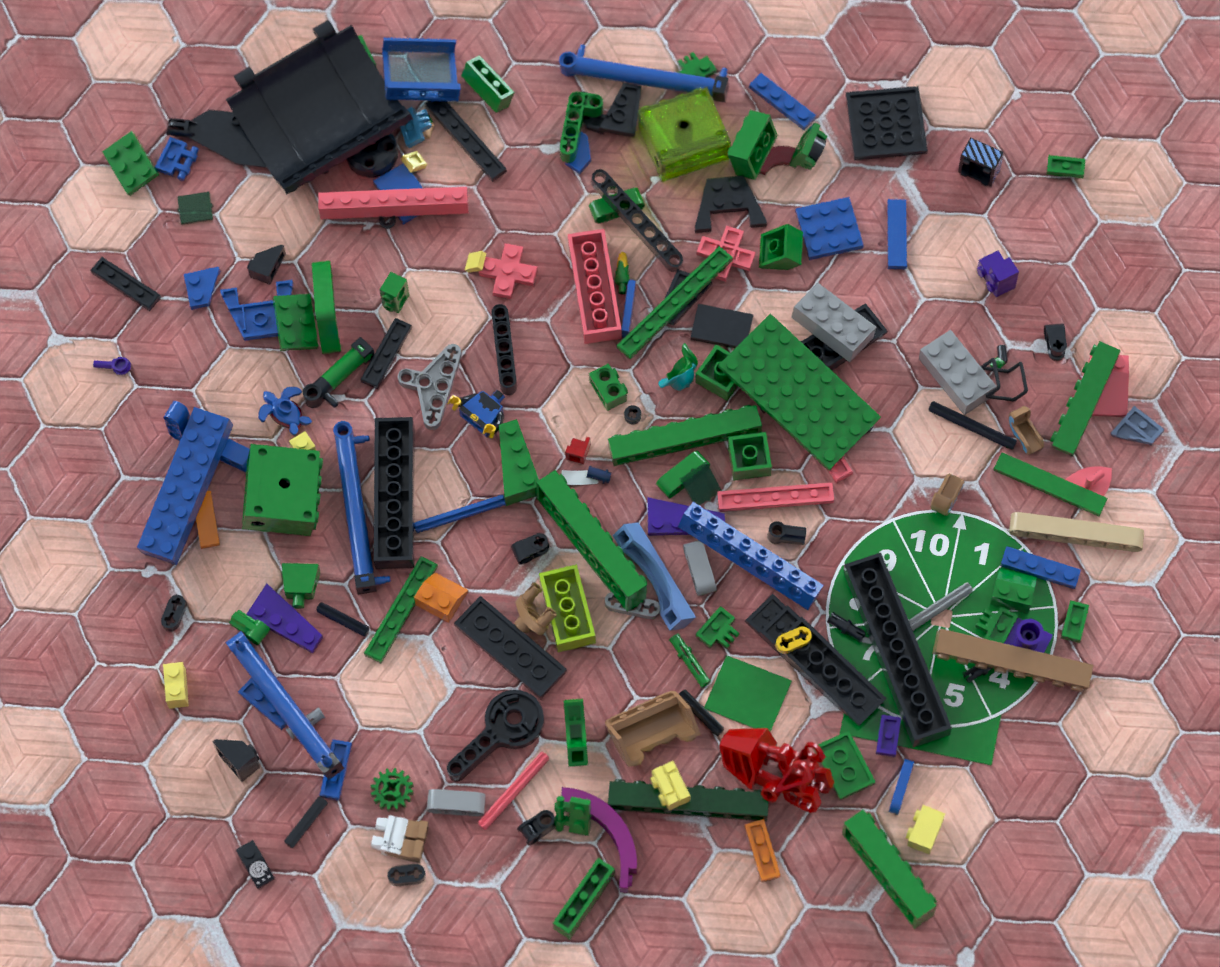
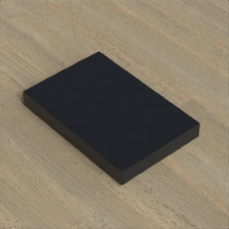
M698 304L690 340L736 348L750 334L753 314Z

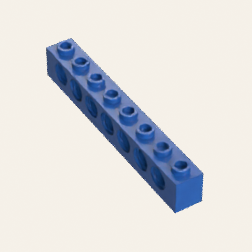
M692 502L681 518L678 525L680 529L806 610L810 609L821 592L823 584L695 502Z

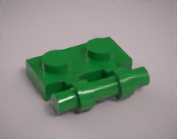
M558 796L554 804L556 812L554 825L556 826V831L562 832L564 826H569L570 833L588 836L590 833L591 800L571 797L570 802H565L563 796ZM564 812H569V816H565Z

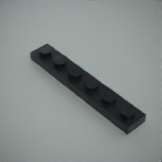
M427 101L425 103V107L492 182L507 172V168L447 101Z

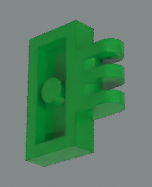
M692 52L689 54L692 60L687 55L683 57L686 64L682 59L677 61L682 69L678 73L707 78L717 73V68L708 56L699 60L695 53Z
M720 606L695 634V637L710 649L716 642L727 649L730 645L725 639L730 643H733L735 640L730 633L735 637H738L740 634L731 627L735 617Z
M1003 607L999 609L997 614L984 609L983 615L989 618L980 616V622H977L976 628L987 633L984 639L1005 643L1019 615Z

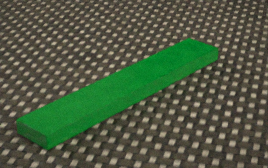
M1001 452L993 470L1099 517L1108 499Z
M420 556L366 648L365 656L382 664L415 607L414 596L423 582L435 573L438 564Z

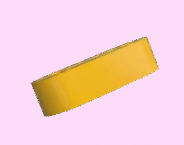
M802 626L780 635L776 640V649L780 653L786 654L806 646L811 640V631L807 627ZM799 632L807 634L804 641L802 638L795 640V638L799 637ZM782 640H784L785 642L792 640V642L788 644V648L780 646Z

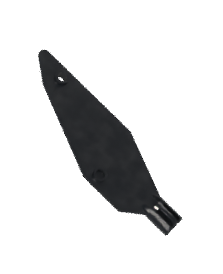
M207 110L192 120L169 117L167 136L190 138L238 165L267 168L233 112Z

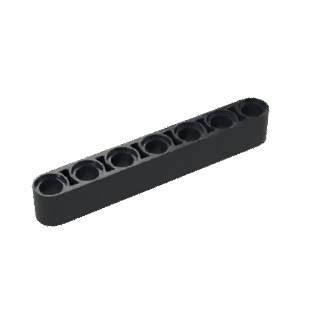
M595 170L591 178L592 187L669 271L676 272L677 269L680 270L683 263L682 254L605 170ZM600 176L603 177L605 181L602 183H598L595 181V178ZM609 190L616 191L617 195L612 197L609 196L607 192ZM625 203L629 206V209L622 210L620 205ZM634 217H639L642 220V222L640 224H635L632 221V219ZM652 231L654 236L649 238L645 235V232ZM663 244L667 250L660 251L657 246ZM676 258L679 264L672 265L669 260Z

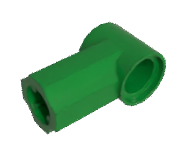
M240 610L232 615L229 622L231 626L242 631L249 641L258 646L270 632V628L260 620H254Z

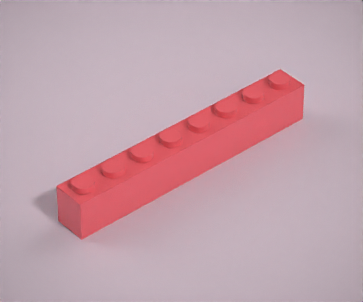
M467 187L322 192L318 193V210L321 219L468 214Z

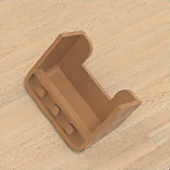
M676 691L666 692L605 721L613 743L628 767L640 765L644 759L643 752H649L657 745L669 743L675 737L682 741L690 742L701 735L691 707Z

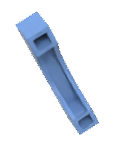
M639 523L624 524L613 534L614 539L623 552L638 564L651 581L659 599L660 615L670 631L684 629L696 616Z

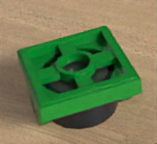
M813 123L802 134L789 166L796 168L799 165L809 170L815 166L826 145L827 135L819 130L821 125Z

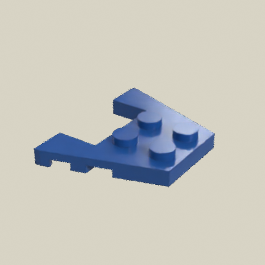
M293 280L276 282L277 296L291 295ZM237 287L220 290L221 296L244 341L278 336L273 300L239 305Z

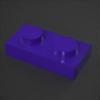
M881 715L876 749L877 755L896 757L901 717Z

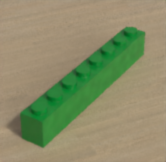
M745 405L740 409H727L719 414L709 413L697 419L692 417L679 423L670 422L666 426H652L648 430L643 431L634 430L626 435L616 434L608 438V447L613 466H618L728 441V437L762 433V423L757 405Z

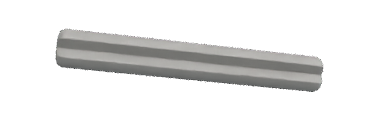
M969 583L963 584L909 619L912 630H915L972 593L971 585Z

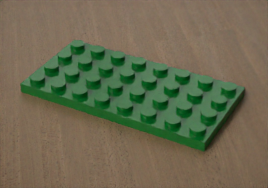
M771 313L718 365L721 371L828 471L881 418L876 411Z

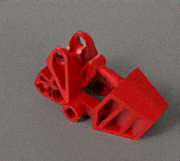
M768 728L729 729L719 744L723 767L750 790H752L755 784L763 786L761 795L769 802H775L780 794L783 793V797L788 803L808 813H814L821 805L818 792L827 794L834 785L830 768L819 767L818 763L823 762L826 756L821 747L813 742H807L799 753L793 750L792 746L788 743L777 747V742ZM808 747L815 749L817 754L810 752ZM771 760L777 762V768H779L784 777L780 778L762 770L763 764L768 766Z

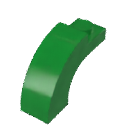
M583 699L563 700L568 767L588 765Z

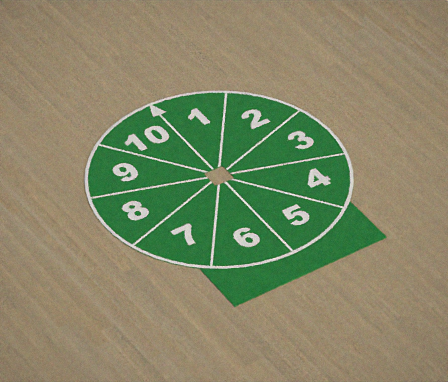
M925 510L890 519L869 531L853 545L839 564L829 588L826 604L829 643L887 699L860 726L844 714L840 734L849 730L853 737L878 742L881 715L901 717L868 633H866L860 643L851 636L842 634L841 630L827 623L832 612H835V614L845 620H851L852 624L861 630L866 631L843 573L844 564L881 552L908 620L965 583H969L973 589L972 593L947 608L953 612L949 628L932 625L930 619L913 630L952 726L951 734L913 748L901 719L897 746L992 765L1001 715L1021 702L1038 682L1033 681V678L1025 676V678L1013 676L1014 673L1007 671L1006 674L997 673L993 668L985 676L981 675L971 681V683H968L965 679L972 674L964 678L962 673L976 664L968 662V665L956 663V659L952 658L942 660L932 653L939 629L984 639L987 633L976 628V624L980 622V616L989 618L983 615L984 609L997 614L1001 608L990 603L999 568L1011 570L1000 566L1006 546L1032 554L1017 537L1011 535L999 525L976 515L951 510L945 516L934 510ZM1037 578L1029 613L1012 609L1007 610L1019 615L1018 618L1022 620L1034 619L1043 626L1044 631L1052 634L1053 637L1045 653L1053 655L1058 631L1056 600L1051 583Z

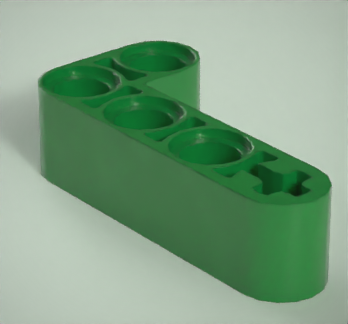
M573 92L570 94L560 141V158L563 162L571 163L577 157L584 116L599 117L602 115L603 99L600 95L585 92Z

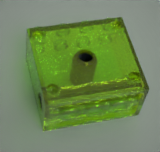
M707 87L697 88L690 93L679 94L675 98L661 100L657 104L646 105L638 110V128L661 182L729 160L728 149L731 146V141Z

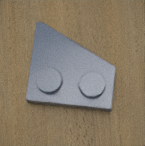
M1134 406L1111 432V436L1153 445L1164 432V428Z

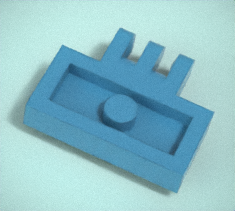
M413 107L407 109L413 119L400 128L405 144L409 148L424 141L423 132L432 127L426 109L416 113V109Z

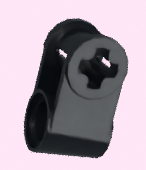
M1064 323L1044 325V338L1047 344L1048 356L1054 361L1062 360L1067 348Z
M537 533L511 545L518 564H526L548 552L549 543L546 535Z
M543 810L518 826L517 830L524 835L528 846L535 844L555 828L554 814L549 810ZM546 817L552 819L548 825L541 823Z

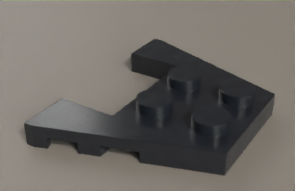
M744 175L706 180L695 224V233L712 232L710 214L748 211L750 228L767 227V220Z

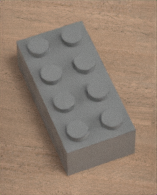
M818 282L794 306L791 317L849 362L873 339L876 331L875 325Z
M951 330L920 349L919 360L963 415H966L987 401L989 398H986V394L997 387Z

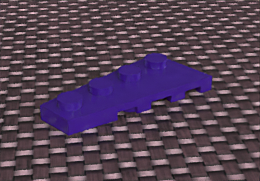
M647 497L648 536L690 535L678 527L683 514L689 506ZM707 510L725 522V513Z
M267 583L247 612L248 616L254 620L262 621L274 633L312 654L323 638L321 633Z

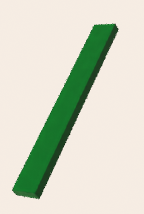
M719 246L616 345L617 349L631 360L733 261V257Z

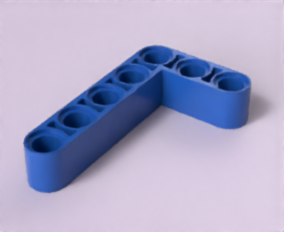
M173 401L163 418L168 433L180 441L190 414L185 405L178 401ZM228 439L220 461L246 473L249 448Z

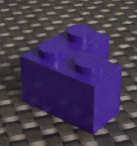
M998 250L979 259L977 272L981 278L985 279L987 289L990 293L993 292L995 297L1016 288L1019 271L1010 257L1004 259Z

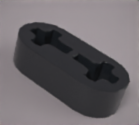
M181 595L170 597L164 610L161 623L166 631H175L181 623L187 607L186 601ZM180 601L182 606H177L176 611H174L175 606L173 603ZM172 615H174L173 620L175 623H171L169 626L166 620L170 621Z
M420 864L401 865L389 869L387 877L393 886L413 885L422 883L426 878V872ZM415 870H418L419 873H422L419 875V878H415L414 875L408 874H414ZM395 872H398L399 875H405L400 876L397 881H395L394 877H391L395 875Z

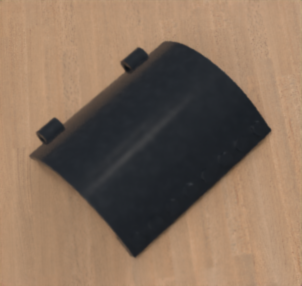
M326 20L312 29L316 39L257 74H254L252 69L247 67L233 76L241 90L227 98L226 101L261 160L286 194L296 191L300 186L311 182L315 177L326 173L335 165L343 163L345 159L359 153L365 147L374 144L380 138L391 134L392 131L406 125L413 119L411 113L399 100H386L384 79L366 52L352 25L336 33L331 22Z

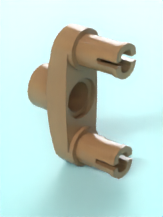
M532 582L530 587L515 602L520 615L515 621V625L524 633H529L532 630L539 635H543L557 614L552 608L547 607L543 614L539 616L533 606V601L542 589L535 582Z

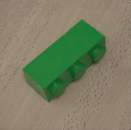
M480 55L467 61L461 77L495 113L509 107L515 92Z

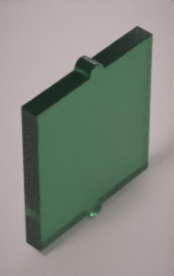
M210 192L177 196L179 206L177 211L180 214L181 225L213 220V204L211 203Z
M707 462L695 469L692 468L691 472L680 478L690 499L698 505L711 501V498L717 495V491H722Z

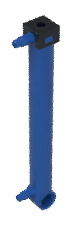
M584 44L580 45L577 56L573 52H564L559 57L561 72L567 77L576 74L709 96L713 97V101L726 102L729 90V78L727 77V68L725 67L722 68L720 75L716 76L715 79L585 58L586 46Z
M340 421L335 424L333 432L357 594L360 595L377 592L376 585L391 582L390 576L374 577L355 444L370 441L369 435L354 437L351 424L346 421ZM343 431H347V432H348V433H347L346 435H344V436H343V435H339V434H340L341 432H343Z
M242 631L225 642L326 778L330 780L345 769Z

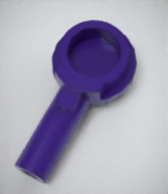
M118 357L112 361L94 360L93 367L113 369L117 375H125L130 371L131 363L125 357Z

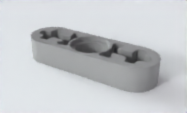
M612 592L608 593L605 597L606 608L613 612L646 619H655L660 614V605L655 600L645 599L643 602V612H640V603L636 610H630L627 613L625 608H621L620 603H615L614 606L611 605L610 601L615 598ZM651 606H654V609L657 611H653V613L650 614L648 609Z

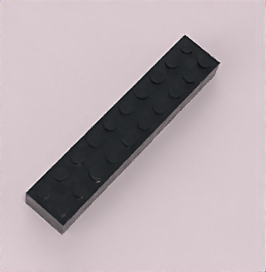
M881 552L844 564V576L913 748L949 736L952 726Z

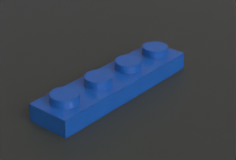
M760 73L749 84V88L802 130H805L816 119V115L764 74Z
M1006 546L1000 565L1072 589L1076 588L1081 569Z

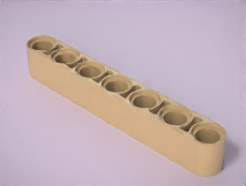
M1023 512L1012 513L1010 519L1009 533L1018 537L1131 552L1143 550L1144 530L1136 527Z

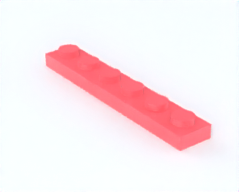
M832 483L717 491L719 512L834 503Z

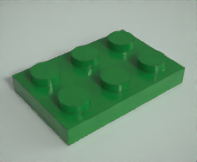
M132 131L102 151L126 194L129 196L159 176L150 158Z
M311 294L274 296L273 305L280 351L317 349L319 345Z
M849 730L818 744L826 756L823 762L820 763L823 768H830L834 780L833 789L839 800L875 785L876 781Z

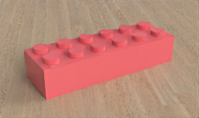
M605 229L567 234L584 344L622 339Z

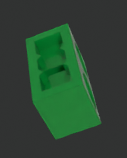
M393 272L389 273L379 289L382 306L390 312L395 311L399 313L410 296L407 279Z
M609 363L589 373V382L606 411L626 402L628 394L625 384H621L618 380L619 375L616 369H612ZM608 377L609 380L602 381L601 378ZM611 392H617L618 395H617V396H611L610 393H611Z

